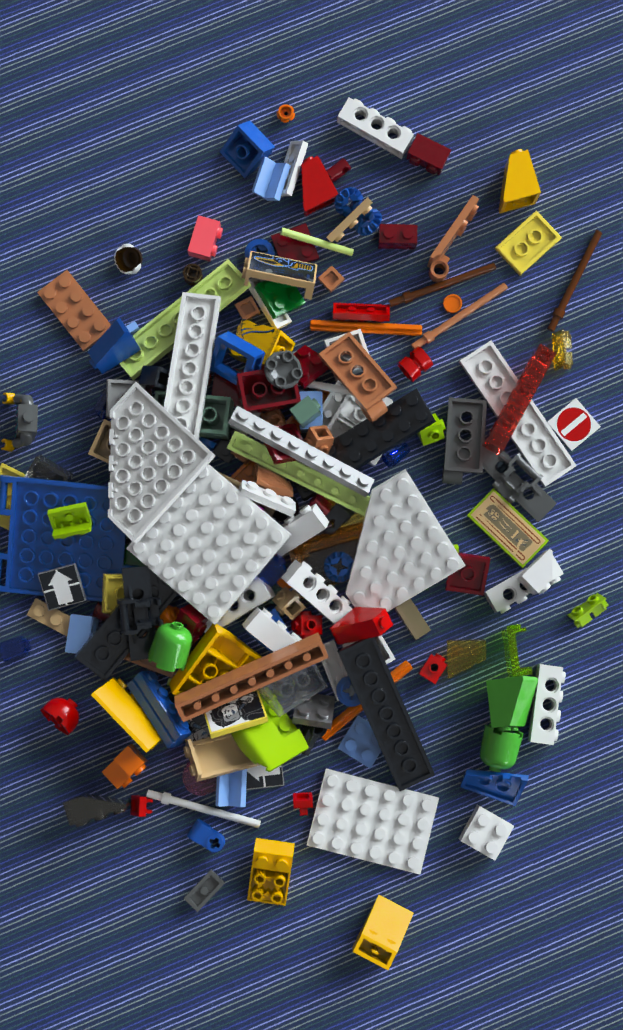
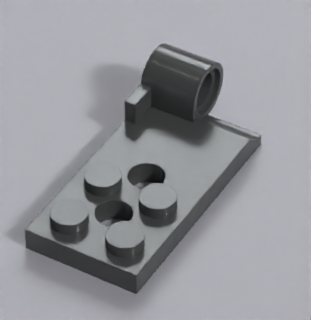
M449 397L442 483L462 485L463 473H483L487 400ZM463 414H469L472 420L470 422H464L461 419V416ZM462 432H468L471 438L469 440H463L461 439L460 434Z

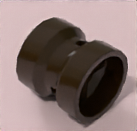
M193 263L185 266L183 270L185 282L190 286H195L203 279L201 268Z

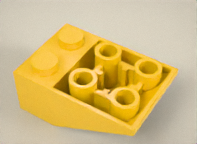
M256 838L247 896L248 901L286 906L295 843Z
M378 895L352 947V951L389 970L414 913Z

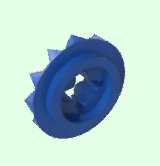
M345 188L335 198V209L339 214L347 217L362 203L364 197L356 188ZM349 198L353 201L351 202V207L347 205Z
M371 209L365 216L363 214L359 215V222L355 226L358 234L366 236L373 233L381 223V213L377 209Z
M264 239L251 241L245 249V257L247 258L250 257L251 251L257 252V247L260 252L275 256L272 244Z
M333 552L324 562L326 576L334 582L348 580L353 559L347 553ZM342 559V565L348 569H341L339 575H337V568H334L331 564H338V561Z
M346 676L337 684V697L346 706H358L360 702L356 693L353 694L351 700L350 694L343 692V690L349 689L351 685L349 677Z

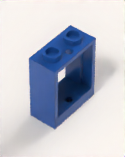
M229 331L215 339V348L210 366L211 371L237 385L236 374L240 372L223 363L227 347L247 358L244 372L261 369L265 352Z

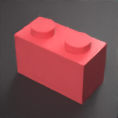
M198 215L188 247L189 256L211 262L212 256L215 257L217 253V239H221L223 233L220 221Z

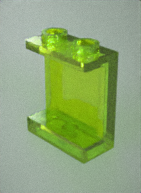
M521 624L506 626L507 630L502 631L508 677L531 675L532 667L519 666L515 633L525 632L526 627L521 628Z

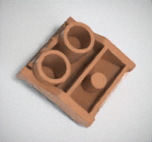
M257 463L254 464L252 470L254 483L261 488L273 490L276 495L293 497V487L284 476Z

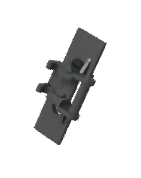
M492 439L484 446L483 469L495 481L492 486L510 504L515 500L539 522L557 504L537 484L544 476L542 474L539 475L521 457L520 453L512 459ZM514 462L534 480L531 484L527 481L524 482L514 472L515 469L512 467ZM526 489L532 490L534 494L530 500L525 499L523 496V492Z

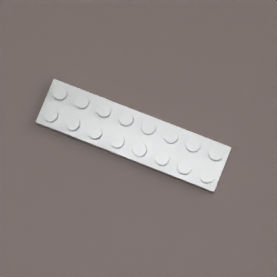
M182 292L164 408L199 440L221 297Z
M492 340L459 361L484 400H487L488 406L526 462L539 475L542 474L544 476L540 480L543 487H546L577 466Z

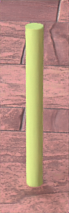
M283 227L280 232L282 236L352 256L354 252L352 248Z

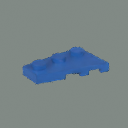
M467 769L460 787L516 806L528 782L529 775Z

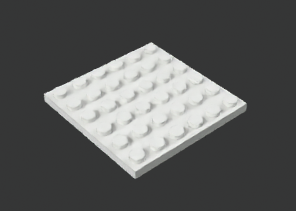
M208 464L137 544L132 541L126 549L216 625L292 534L251 499L239 495L240 490Z

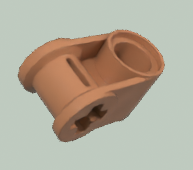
M280 409L260 414L263 420L274 426L287 424Z

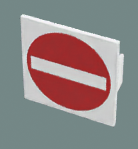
M577 398L547 422L571 451L601 427Z

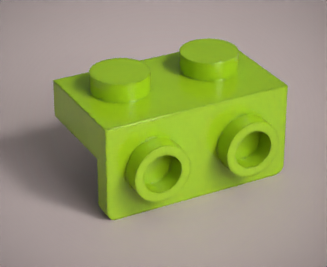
M86 502L49 509L47 512L53 529V539H65L78 534L84 535L92 530V518Z

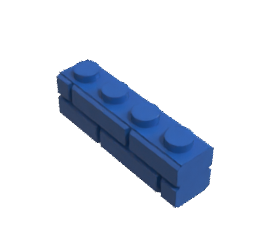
M151 670L141 671L127 684L168 749L178 747L192 734L188 722L182 721L175 704L168 697V691L160 685L158 676Z

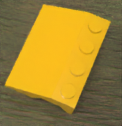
M212 624L188 656L186 668L183 671L179 669L169 682L171 692L174 695H178L255 661L262 656L218 624Z
M112 678L94 691L91 696L147 753L162 739L134 695L127 691V684L121 678L118 680Z

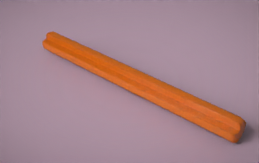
M330 320L310 321L311 331L352 332L361 329L362 333L422 335L421 325Z
M404 661L390 672L394 683L398 682L413 669L408 661ZM361 704L354 707L349 706L332 721L331 729H327L321 738L327 741L362 712Z

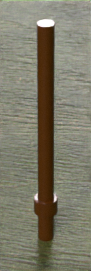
M595 231L558 307L554 309L552 320L547 328L549 331L554 332L559 320L563 319L565 315L564 310L601 238V231Z
M491 263L413 292H404L401 296L388 300L389 305L393 307L402 303L413 302V299L494 271L496 270V265Z

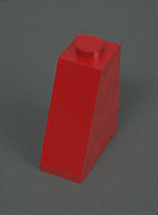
M319 156L306 158L301 164L303 212L305 217L334 203L338 195Z
M355 607L330 627V630L337 644L341 645L381 636L393 626V623L386 608Z

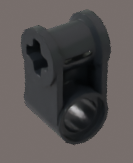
M336 503L325 516L329 523L331 521L334 523L333 528H326L322 532L327 535L334 534L355 512Z

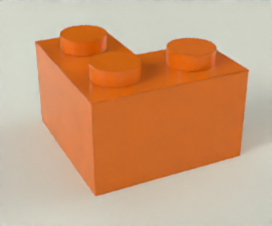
M130 744L113 759L114 761L102 773L117 789L121 786L126 788L133 781L131 777L134 774L136 776L139 775L147 767L145 763L148 760L133 744Z

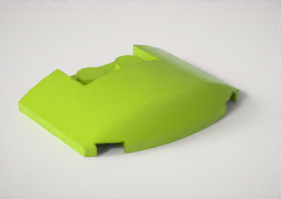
M264 686L258 689L268 717V722L232 732L231 735L248 759L254 764L258 763L267 767L266 771L271 772L306 751L309 747L300 729L296 728L277 701V696L268 687Z

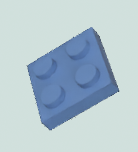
M359 715L356 716L337 747L370 769L381 752L369 722Z

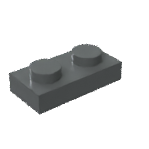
M211 869L189 891L184 899L198 912L225 882Z

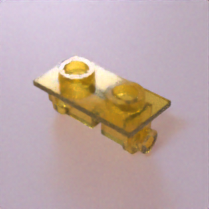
M562 329L552 333L554 370L561 368L569 370L573 365L572 352H566V349L572 348L571 334H569V331Z

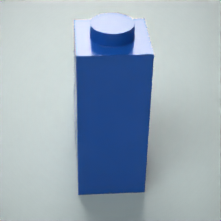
M120 318L115 320L88 351L91 357L89 360L94 370L98 368L102 374L141 350Z

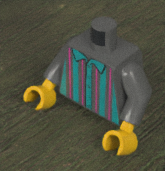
M3 393L7 397L6 401L2 402L3 404L16 403L15 439L13 441L2 439L1 442L5 443V446L1 450L12 452L14 448L28 446L35 440L38 405H34L33 398L30 395Z

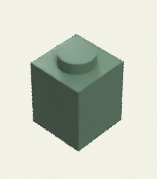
M307 396L293 406L290 412L300 426L304 428L321 415L319 410L321 406L315 398L311 400Z

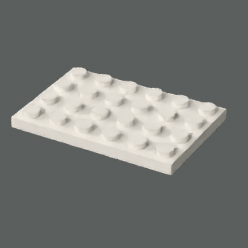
M326 768L307 846L421 874L439 797L409 789L399 791L397 786Z

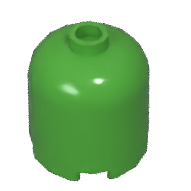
M174 621L162 624L155 633L148 654V661L157 663L156 668L164 671L175 672V669L178 668L183 671L186 668L192 644L190 631L180 622Z
M485 724L480 758L484 764L490 766L489 770L501 772V769H510L515 765L524 733L521 731H514V733L507 731L499 732V728H491V724Z

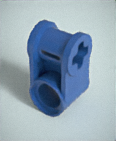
M200 819L195 821L187 834L189 839L211 852H218L225 845V837ZM218 838L220 845L214 847L212 840Z

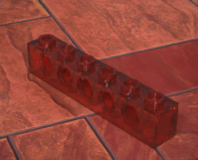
M539 344L534 350L482 446L498 455L504 451L556 356V352L542 344Z

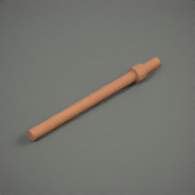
M502 283L432 331L428 330L422 334L423 337L411 344L413 350L418 346L422 347L426 343L429 344L434 341L435 337L508 289L507 285Z

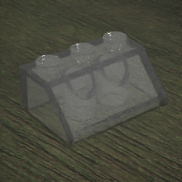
M314 664L258 690L266 703L280 717L328 686L317 665Z

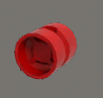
M419 346L410 352V357L405 356L397 363L402 373L411 382H414L421 376V371L426 372L434 365L427 353Z

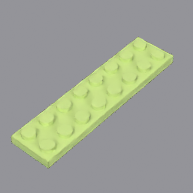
M227 259L187 291V293L220 296V312L252 285L250 282H248V286L244 285L245 279L241 278L242 273ZM182 296L132 335L141 350L119 363L132 380L141 375L143 365H154L173 349Z

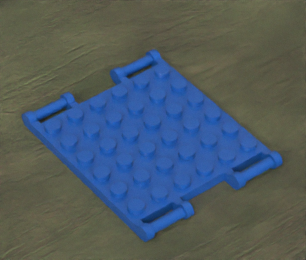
M0 475V515L10 516L8 553L0 551V592L44 596L38 573L76 563L86 599L102 602L103 574H122L121 568L139 566L124 564L126 535L108 518V509L110 508L108 486ZM8 483H12L11 509L6 508ZM86 502L92 518L91 532L84 535L69 536L65 539H53V529L47 515L48 510ZM3 559L7 560L5 585L1 584Z

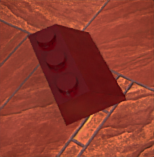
M264 369L236 374L239 407L252 414L293 407L301 401L298 384L288 389L277 388L266 379Z

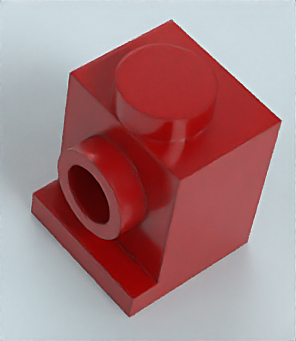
M437 653L435 656L430 654L418 674L431 683L436 684L447 667V664L444 663L446 659ZM432 664H436L438 666V669L436 671L431 670Z

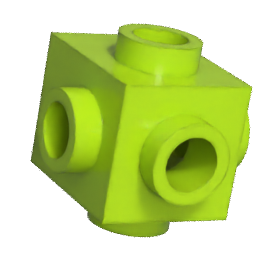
M435 413L432 415L436 422L417 433L423 446L445 438L443 430H446L445 424L442 419H438Z

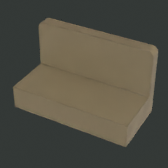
M411 598L394 608L414 641L431 631Z

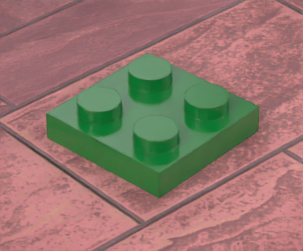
M265 280L254 287L273 319L298 309L306 303L296 286Z

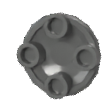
M291 351L274 352L265 362L264 372L266 379L277 388H291L299 382L303 375L300 361Z

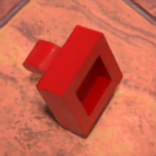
M312 792L293 793L294 809L300 808V816L308 815L307 808L313 807Z
M132 795L130 815L146 817V813H152V810L146 809V805L148 802H153V800L145 796Z

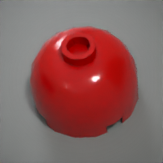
M57 697L53 698L40 710L43 716L48 721L51 720L55 724L54 727L65 735L72 733L79 722V712L76 709L78 705L70 698L68 700Z

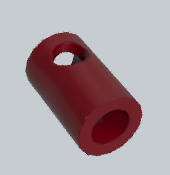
M342 158L326 171L332 183H334L351 170V167Z

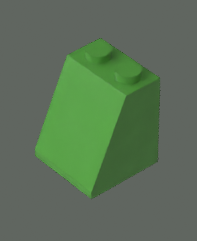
M517 676L486 681L491 728H499V732L518 731V727L525 726L538 683L537 677Z

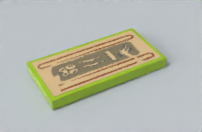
M494 488L467 515L521 568H524L549 541Z

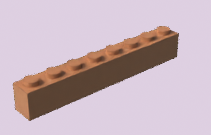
M315 633L174 696L175 707L182 721L186 722L329 658L319 633Z

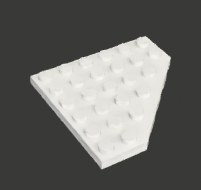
M135 382L110 410L111 429H109V445H111V454L109 456L110 482H108V498L110 499V508L108 509V518L131 541L137 544L216 455L144 388Z
M406 469L371 490L368 508L366 509L362 531L359 536L355 558L345 591L354 607L386 608L388 612L465 567L463 560Z

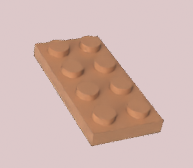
M68 270L37 292L84 352L92 347L111 326Z

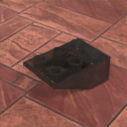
M84 794L63 802L69 825L75 824L76 828L88 824L92 818L95 821L107 818L109 816L108 813L113 812L114 815L123 813L128 810L127 807L131 804V801L93 794Z

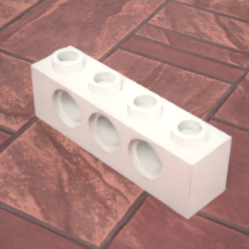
M349 97L338 115L337 123L401 159L413 141L414 134L409 128L401 127L393 119L381 116L374 108L369 109L365 107L358 99L353 100ZM363 115L365 119L357 120L356 116ZM379 124L381 128L376 130L372 128V125ZM394 133L397 135V138L391 139L388 137V134Z
M554 556L553 579L549 582L550 585L560 581L559 576L564 574ZM526 569L484 592L495 613L500 611L502 614L511 609L510 605L517 602V604H520L528 599L526 595L530 594V592L522 590L520 582L516 579ZM505 589L512 592L510 600H506L503 597Z
M294 560L280 578L329 621L335 624L352 610L349 606L351 602L343 595L339 597L337 595L338 591L332 585L326 586L323 583L325 579L318 573L314 575L311 572L312 567L304 561L300 563ZM308 578L307 583L303 584V581ZM321 589L320 594L316 596L317 591Z
M257 576L236 600L238 608L233 609L231 606L217 623L219 626L224 628L276 596L265 576L259 578ZM248 590H252L254 592L253 600L248 598ZM208 620L207 622V628L204 631V633H206L210 626L213 624L210 620Z
M537 664L536 677L538 678V683L533 696L528 741L554 745V741L558 739L556 722L560 721L561 716L558 706L559 702L561 703L563 699V691L560 690L561 683L565 682V672H563V667ZM548 680H552L554 683V688L551 691L545 688V683ZM546 699H549L552 703V707L549 710L543 708V702ZM546 718L549 721V727L544 730L541 728L540 722Z

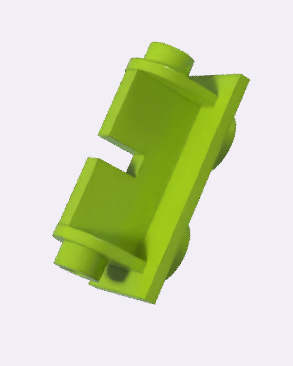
M596 593L588 597L587 601L582 605L573 608L572 612L567 616L574 621L573 623L577 628L584 627L593 620L589 615L591 612L594 617H597L607 610L606 607L609 605L605 601V597Z

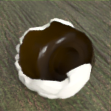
M123 244L116 250L114 261L120 272L129 275L136 274L141 269L143 257L138 248L131 244Z

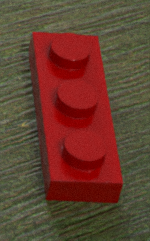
M333 303V319L340 321H390V305Z

